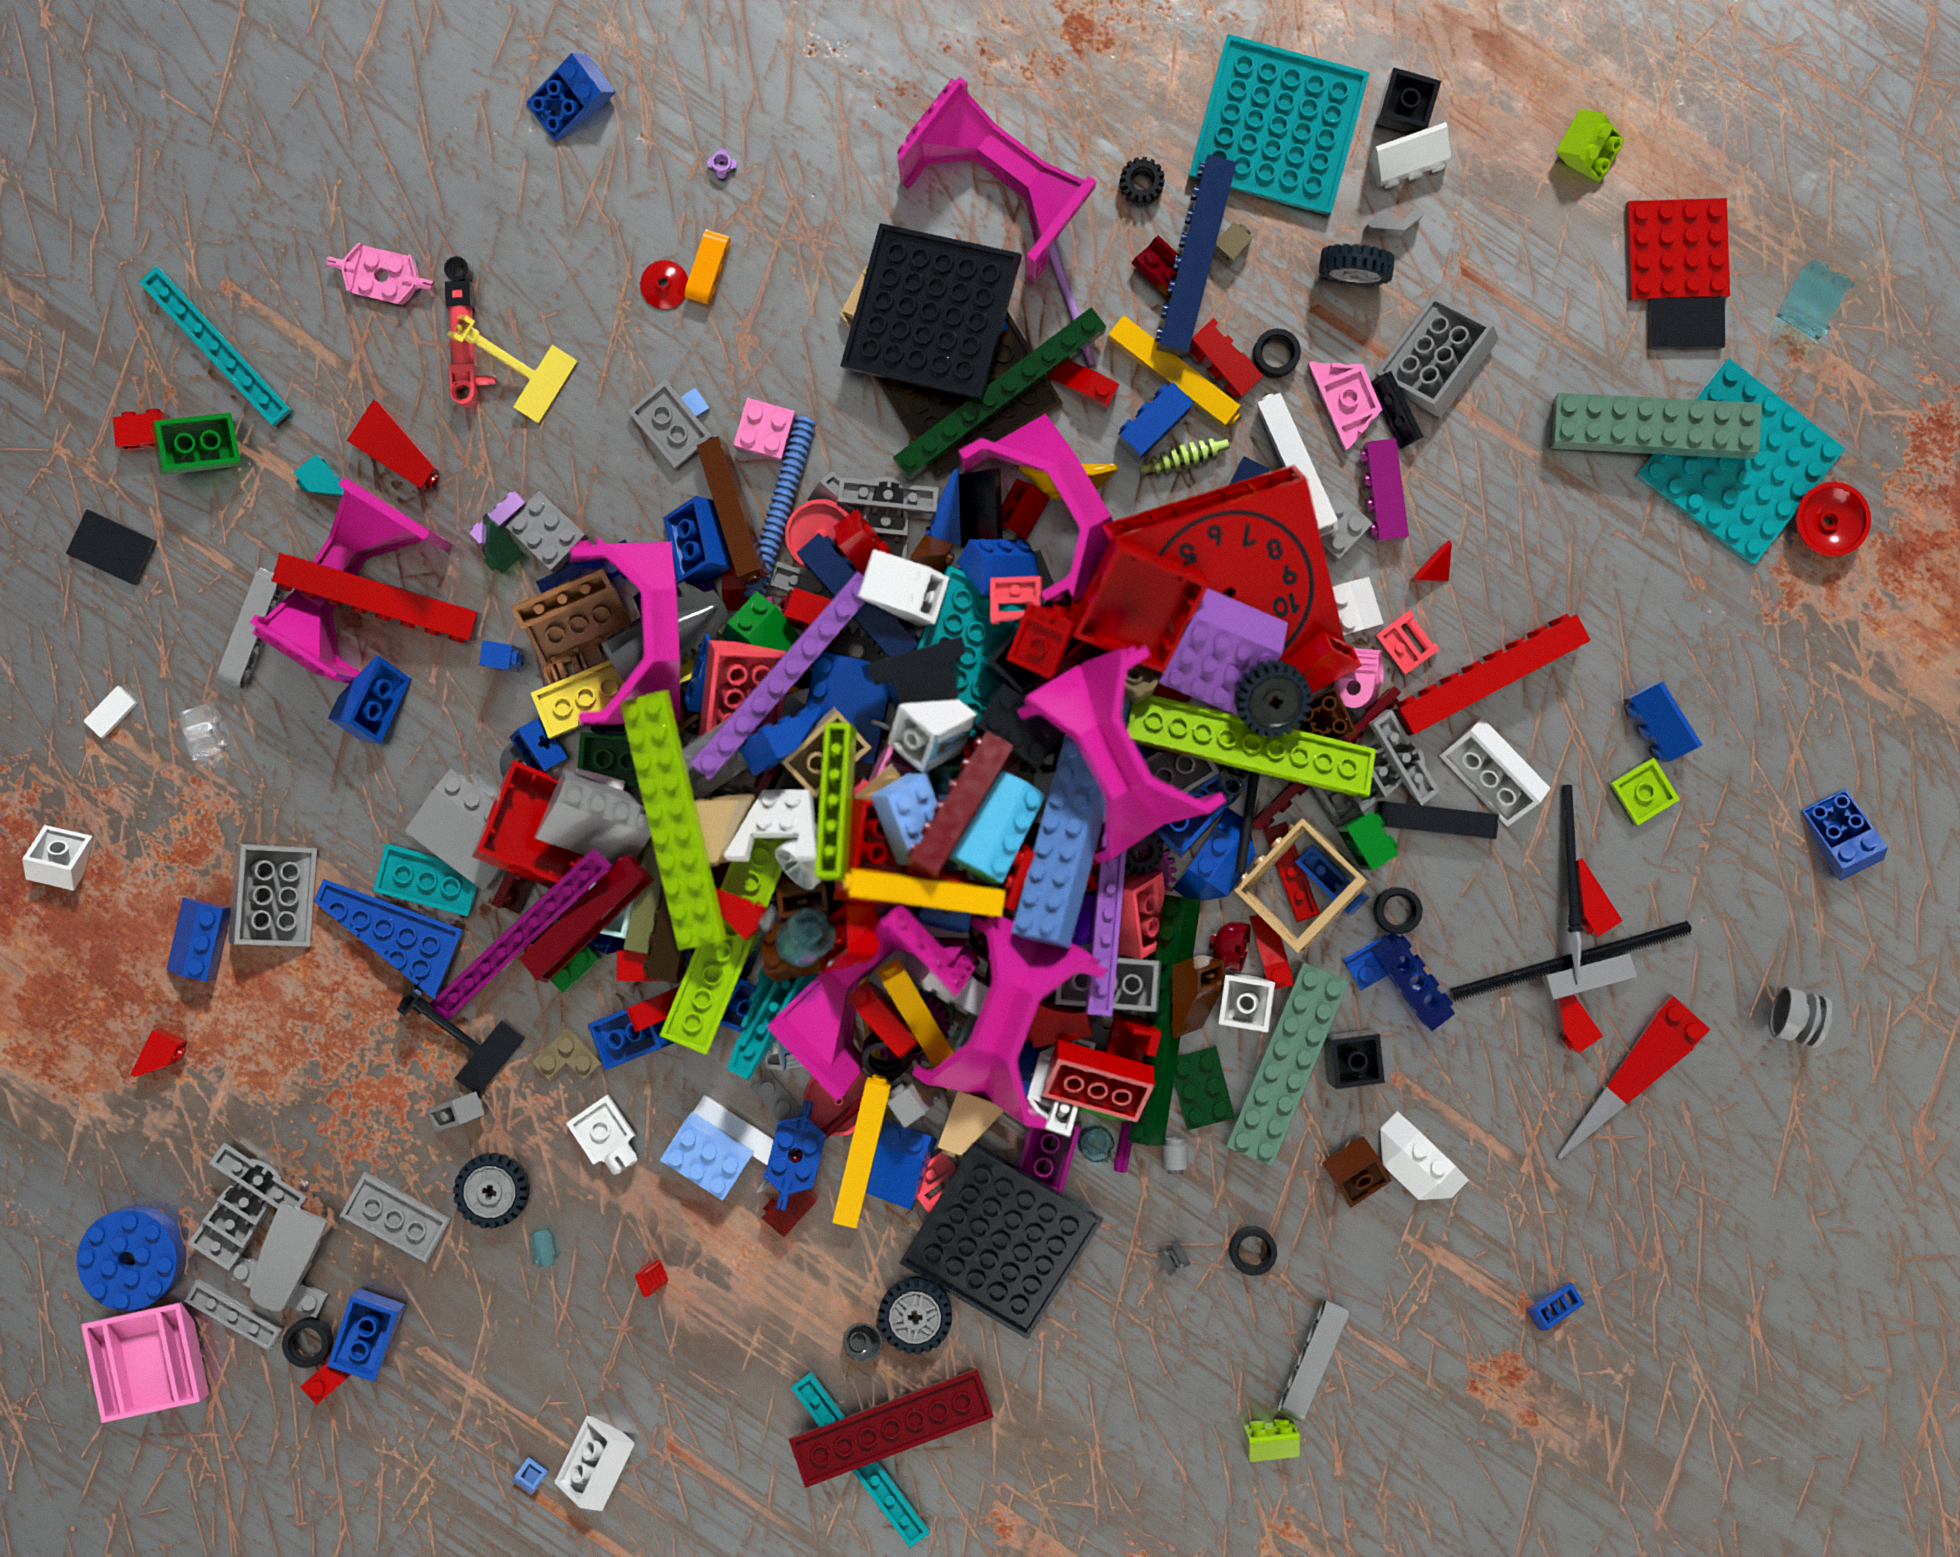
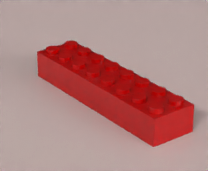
M1568 613L1559 616L1548 622L1550 627L1547 628L1546 625L1538 627L1526 634L1527 639H1524V637L1517 638L1504 645L1506 650L1503 651L1500 648L1483 656L1484 662L1481 663L1480 660L1472 662L1461 668L1463 673L1458 674V672L1445 676L1439 680L1441 685L1437 686L1434 683L1417 691L1418 697L1415 698L1412 695L1398 701L1396 704L1397 708L1392 711L1405 733L1409 736L1414 735L1591 641L1578 615L1569 617Z

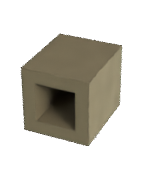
M1233 222L1216 242L1214 252L1231 266L1250 244L1253 238L1250 236L1251 232L1244 225H1237Z

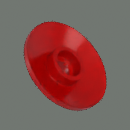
M668 260L656 261L644 270L640 279V290L644 299L651 306L658 309H672L681 304L686 298L684 293L688 276L684 269L675 262ZM661 279L668 280L666 286L661 287L659 285Z

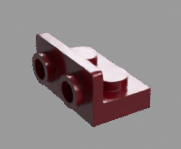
M1157 235L1150 245L1134 258L1131 264L1167 297L1168 294L1166 292L1170 279L1175 280L1177 272L1172 270L1176 256L1180 255Z
M506 871L491 905L520 913L534 882Z

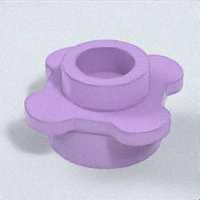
M719 149L707 161L708 167L713 168L717 177L721 179L725 178L726 173L737 166L736 160L731 159L725 149Z

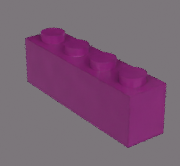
M1396 438L1366 442L1363 445V449H1360V460L1366 467V473L1363 474L1364 487L1369 490L1366 506L1368 513H1372L1373 524L1369 527L1370 535L1375 537V543L1405 539L1409 536Z

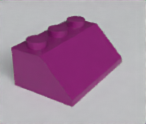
M1074 1121L1070 1137L1047 1129L1029 1126L1018 1168L1063 1193L1082 1123Z

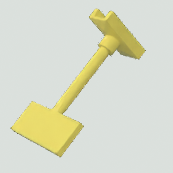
M459 314L456 319L461 321L462 325L457 324V333L448 331L446 336L457 342L465 340L470 344L478 345L528 378V383L513 407L539 423L577 363V360L552 344L536 370H532L480 336L479 331L472 327L475 321L467 315Z

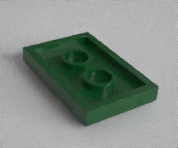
M1216 1045L1179 1054L1174 1084L1187 1131L1234 1119L1235 1115Z

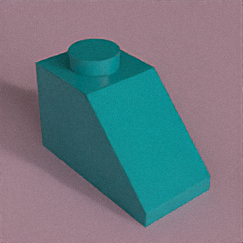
M315 454L293 472L298 478L296 483L305 493L309 491L315 495L342 497L344 489L339 486L341 482L340 477L326 460L318 454Z

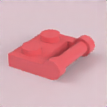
M1042 577L990 578L991 624L1022 620L1025 611L1000 612L999 605L1028 604L1032 602L1042 607V595L1040 593L1042 592Z
M1411 610L1375 635V638L1403 675L1409 673L1440 650L1436 643L1433 644L1415 621L1413 618L1415 615ZM1404 623L1425 649L1423 653L1420 654L1400 627Z
M941 1151L930 1159L917 1195L918 1200L928 1213H930L942 1191L931 1199L925 1194L953 1175L957 1169L950 1156L941 1153Z

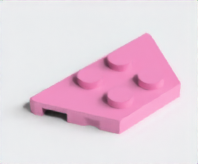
M1309 362V370L1344 451H1347L1382 411L1381 405L1363 364L1343 365L1342 363Z

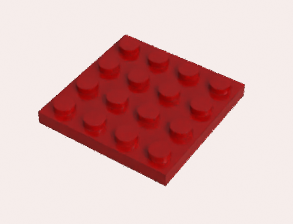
M1727 198L1628 201L1626 203L1629 301L1649 300L1651 298H1728L1730 296Z

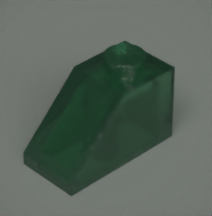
M486 513L483 516L481 550L486 557L483 561L491 570L494 571L497 568L503 574L524 553Z

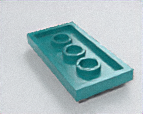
M385 843L373 892L469 917L478 887L437 856Z

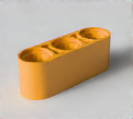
M709 230L704 232L685 288L684 297L707 305L710 304L728 253L730 237Z

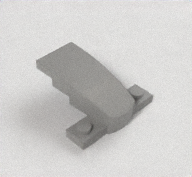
M840 477L837 502L838 504L866 507L864 518L876 531L881 541H884L889 546L893 556L907 560L909 511L936 514L939 488L909 485L893 477H879L872 479V481Z
M1391 709L1385 710L1368 723L1379 742L1369 747L1376 749L1370 796L1367 799L1312 786L1336 826H1341L1357 812H1364L1380 797L1386 798L1402 782L1405 784L1416 805L1422 806L1440 792L1425 767V759L1420 746L1405 733Z
M223 1143L209 1164L233 1179V1182L217 1199L218 1202L201 1221L203 1223L187 1244L226 1270L231 1271L272 1206L278 1209L280 1202L286 1201L301 1208L308 1198L286 1184L281 1171L273 1164L256 1159L250 1160L226 1143Z
M286 1201L280 1202L258 1261L242 1254L226 1277L251 1288L249 1296L255 1303L265 1309L282 1311L285 1307L290 1306L314 1318L319 1317L329 1294L302 1281L313 1263L311 1261L321 1243L320 1239L329 1221Z

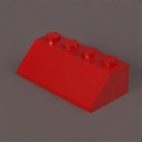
M1058 1040L1049 1061L1042 1096L1138 1122L1154 1087V1066Z

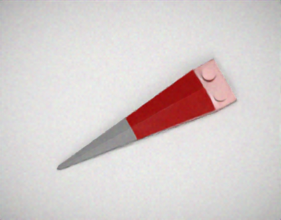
M1671 995L1655 1011L1605 1089L1557 1154V1159H1562L1691 1052L1694 1046L1711 1029L1677 998Z

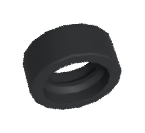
M1275 328L1267 330L1259 337L1253 347L1252 357L1254 365L1267 377L1279 378L1286 376L1294 370L1300 360L1301 348L1294 334L1286 329ZM1273 339L1285 341L1291 350V358L1288 363L1278 368L1268 365L1262 356L1264 345Z
M1392 887L1385 889L1374 902L1373 914L1375 921L1382 929L1389 933L1404 934L1411 932L1418 926L1422 918L1423 908L1421 901L1414 892L1407 888ZM1402 896L1411 903L1412 915L1405 924L1393 925L1385 918L1383 913L1384 905L1391 897Z
M875 1032L870 1034L864 1040L861 1059L863 1067L872 1075L876 1074L887 1078H894L902 1074L908 1066L910 1050L901 1059L897 1058L886 1062L874 1058L871 1052L879 1047L888 1046Z
M1246 1226L1232 1236L1229 1244V1256L1234 1266L1242 1273L1250 1276L1262 1275L1268 1272L1275 1264L1277 1246L1272 1236L1263 1228ZM1247 1237H1259L1267 1245V1256L1258 1265L1245 1264L1239 1257V1245Z
M308 1317L299 1320L289 1327L283 1336L282 1349L284 1356L296 1367L310 1368L318 1365L328 1357L333 1348L334 1338L332 1330L325 1322L318 1318ZM301 1329H313L321 1337L322 1348L315 1356L304 1357L295 1349L294 1337Z

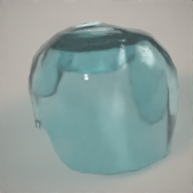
M1094 1125L1088 1126L1081 1131L1077 1145L1081 1155L1088 1161L1108 1163L1109 1158L1112 1157L1111 1150L1114 1148L1115 1142L1109 1130L1103 1126Z

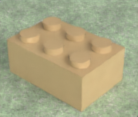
M835 707L809 729L797 750L781 761L793 776L812 793L815 799L821 792L825 723H849ZM858 732L856 736L855 762L872 748Z

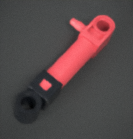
M454 256L449 258L444 264L445 275L451 280L445 282L446 307L449 309L450 332L457 333V324L462 325V322L456 319L459 314L467 315L473 319L472 310H475L474 286L471 284L474 275L473 269L465 259ZM457 267H464V272L460 276H454V271ZM450 338L451 365H448L450 396L458 405L470 408L476 405L479 400V385L495 384L496 377L489 375L478 376V368L475 366L474 343L470 344L465 340L457 342ZM469 388V396L465 399H460L461 390Z

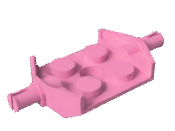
M358 242L342 260L330 256L327 257L329 262L326 261V267L340 269L343 274L346 290L352 294L403 305L419 288L430 291L434 289L432 287L435 285L434 281L419 277L414 257L410 254L406 256L364 246ZM381 270H387L389 274L384 282H378L376 278L377 273Z

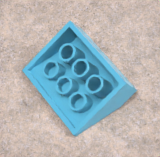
M1002 770L949 859L987 884L1002 883L1045 794L1026 781Z

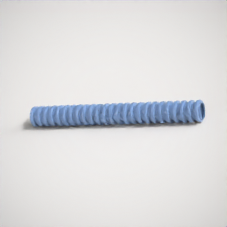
M804 416L795 418L796 424L792 427L794 431L790 434L792 438L788 440L790 445L786 447L788 452L784 454L786 459L782 461L783 467L779 470L781 475L777 477L779 482L775 484L777 489L773 490L775 496L771 497L770 511H767L766 514L768 518L764 520L766 526L762 527L764 532L760 534L762 539L758 541L768 574L773 572L771 566L775 565L774 558L778 555L776 551L780 548L778 543L782 542L780 536L784 535L782 530L786 528L787 514H790L789 507L793 505L791 500L795 498L793 493L797 491L795 487L799 484L797 479L801 477L800 471L804 468L802 464L806 461L804 456L808 455L806 449L810 448L808 443L812 441L811 435L814 434L813 428L816 427V422L813 419ZM767 575L755 584H746L744 587L746 592L742 594L744 598L749 600L756 591L761 595L766 594L765 587H768L769 583L767 580H770L771 576Z

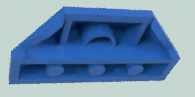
M1230 808L1224 811L1172 887L1173 890L1186 898L1199 899L1201 901L1227 897L1243 875V873L1235 872L1243 817ZM1252 836L1250 837L1246 869L1256 856Z

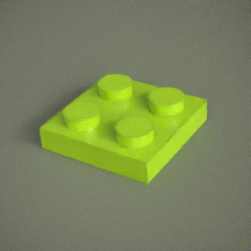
M1650 758L1609 783L1635 826L1640 825L1680 800L1655 758Z

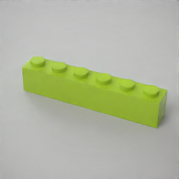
M825 723L815 877L820 880L843 881L845 873L848 874L857 729L850 723Z

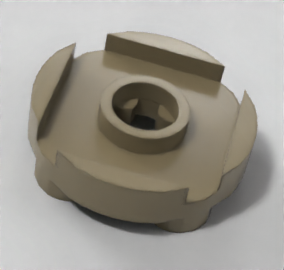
M1139 663L1129 668L1126 673L1123 697L1133 703H1139L1143 698L1152 695L1158 683V676L1156 677L1154 673L1155 670ZM1134 675L1136 676V680L1131 679L1129 677Z

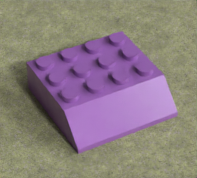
M1207 588L1195 614L1186 624L1180 643L1165 672L1161 673L1155 670L1154 673L1156 677L1158 676L1160 684L1239 716L1234 705V700H1236L1234 692L1238 690L1236 686L1238 680L1242 681L1241 676L1243 673L1246 672L1248 674L1250 672L1249 668L1252 666L1258 667L1259 662L1263 661L1265 664L1268 663V660L1278 662L1283 652L1288 623Z

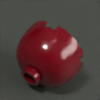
M1229 922L1222 925L1216 935H1211L1209 949H1213V957L1223 960L1225 969L1234 972L1242 971L1248 951L1246 952L1247 942L1250 943L1251 926L1241 922Z

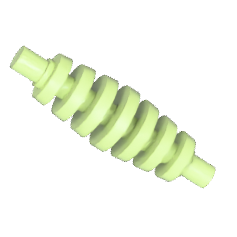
M1213 438L1207 439L1208 445L1206 446L1204 441L1200 440L1198 441L1199 448L1195 447L1194 442H1189V451H1186L1184 444L1178 445L1180 454H1177L1173 447L1169 449L1170 457H1167L1165 451L1160 453L1161 460H1158L1156 455L1151 457L1150 463L1140 466L1141 474L1146 475L1153 472L1156 476H1161L1162 469H1164L1166 475L1172 474V466L1175 472L1178 473L1181 472V463H1183L1185 471L1191 470V460L1194 467L1200 466L1199 458H1202L1203 462L1206 463L1209 462L1208 455L1211 454L1212 458L1215 459L1218 458L1220 451L1230 449L1228 440L1214 442Z

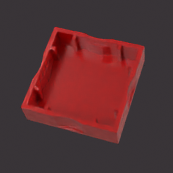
M1113 536L1072 618V621L1077 622L1072 635L1105 650L1115 651L1121 648L1125 650L1132 646L1135 649L1146 646L1150 656L1140 661L1139 664L1164 673L1180 643L1186 624L1195 614L1210 583L1202 573Z
M513 760L507 768L471 857L549 889L552 888L584 857L582 854L535 839L536 832L558 781L544 772Z

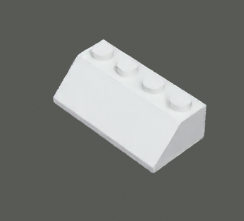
M1483 717L1479 718L1462 732L1439 755L1494 814H1499V819L1507 827L1538 805L1550 790V787Z

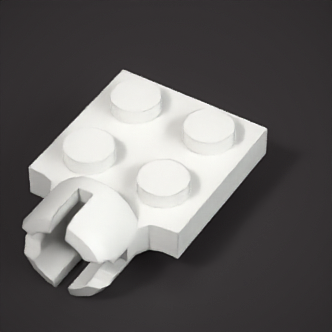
M609 1095L604 1096L566 1123L593 1165L603 1161L611 1173L615 1175L623 1172L628 1166H632L637 1161V1155L630 1146L631 1139L636 1135Z

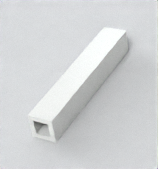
M1281 393L1266 395L1261 401L1257 402L1258 413L1283 468L1295 465L1307 478L1320 536L1338 530V519Z

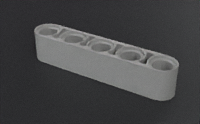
M264 568L257 570L217 672L218 681L239 689H243L246 685L263 640L252 634L256 627L250 624V621L255 614L265 617L274 610L283 591L276 588L277 583L271 582L274 572Z
M1327 1300L1323 1301L1280 1399L1278 1413L1299 1422L1304 1420L1347 1321L1348 1309Z

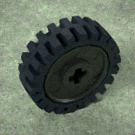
M1268 660L1266 664L1263 661L1259 662L1258 667L1252 666L1249 668L1250 672L1248 674L1246 672L1243 673L1241 676L1242 681L1238 680L1236 685L1238 690L1234 692L1236 699L1234 700V705L1240 719L1252 732L1255 731L1257 735H1265L1268 738H1273V735L1282 737L1284 732L1287 734L1292 733L1293 727L1298 729L1301 726L1299 723L1301 720L1305 722L1307 719L1306 712L1311 710L1309 703H1312V696L1310 694L1312 692L1304 676L1293 665L1286 664L1280 660L1278 662Z

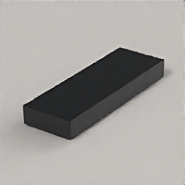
M1386 372L1371 381L1382 411L1401 449L1423 438L1424 436L1392 372Z

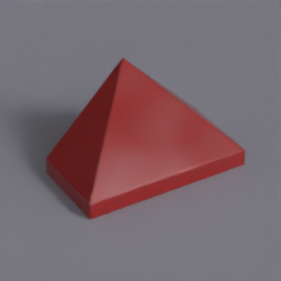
M1449 540L1444 542L1413 575L1411 580L1413 582L1449 581L1452 543Z

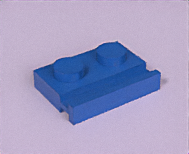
M1385 934L1342 959L1361 991L1404 966Z

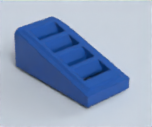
M1569 1282L1537 1301L1526 1310L1538 1330L1547 1331L1585 1303L1572 1282ZM1567 1293L1573 1304L1569 1305L1563 1294ZM1556 1299H1559V1301L1561 1302L1562 1306L1564 1307L1563 1310H1561V1308L1559 1307L1558 1303L1556 1302ZM1549 1304L1555 1312L1554 1315H1552L1549 1308L1547 1307Z

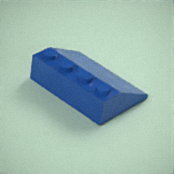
M823 650L815 659L805 708L809 707L810 711L818 707L821 708V712L812 726L835 707L872 747L858 761L876 764L883 728L872 724V720L885 722L890 699L888 685L884 683L875 686L874 683L865 679L861 666L874 661Z

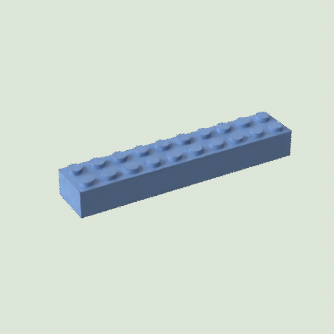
M1123 697L1121 718L1127 727L1131 703ZM1067 734L1064 737L1034 848L1035 854L1026 877L1012 933L1026 940L1070 948L1105 817V798L1074 739Z

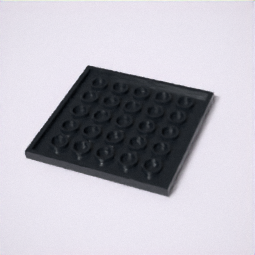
M880 223L840 366L852 371L983 400L1022 255L1013 251Z
M974 1142L964 1155L899 1264L1028 1340L1098 1230L1103 1218Z

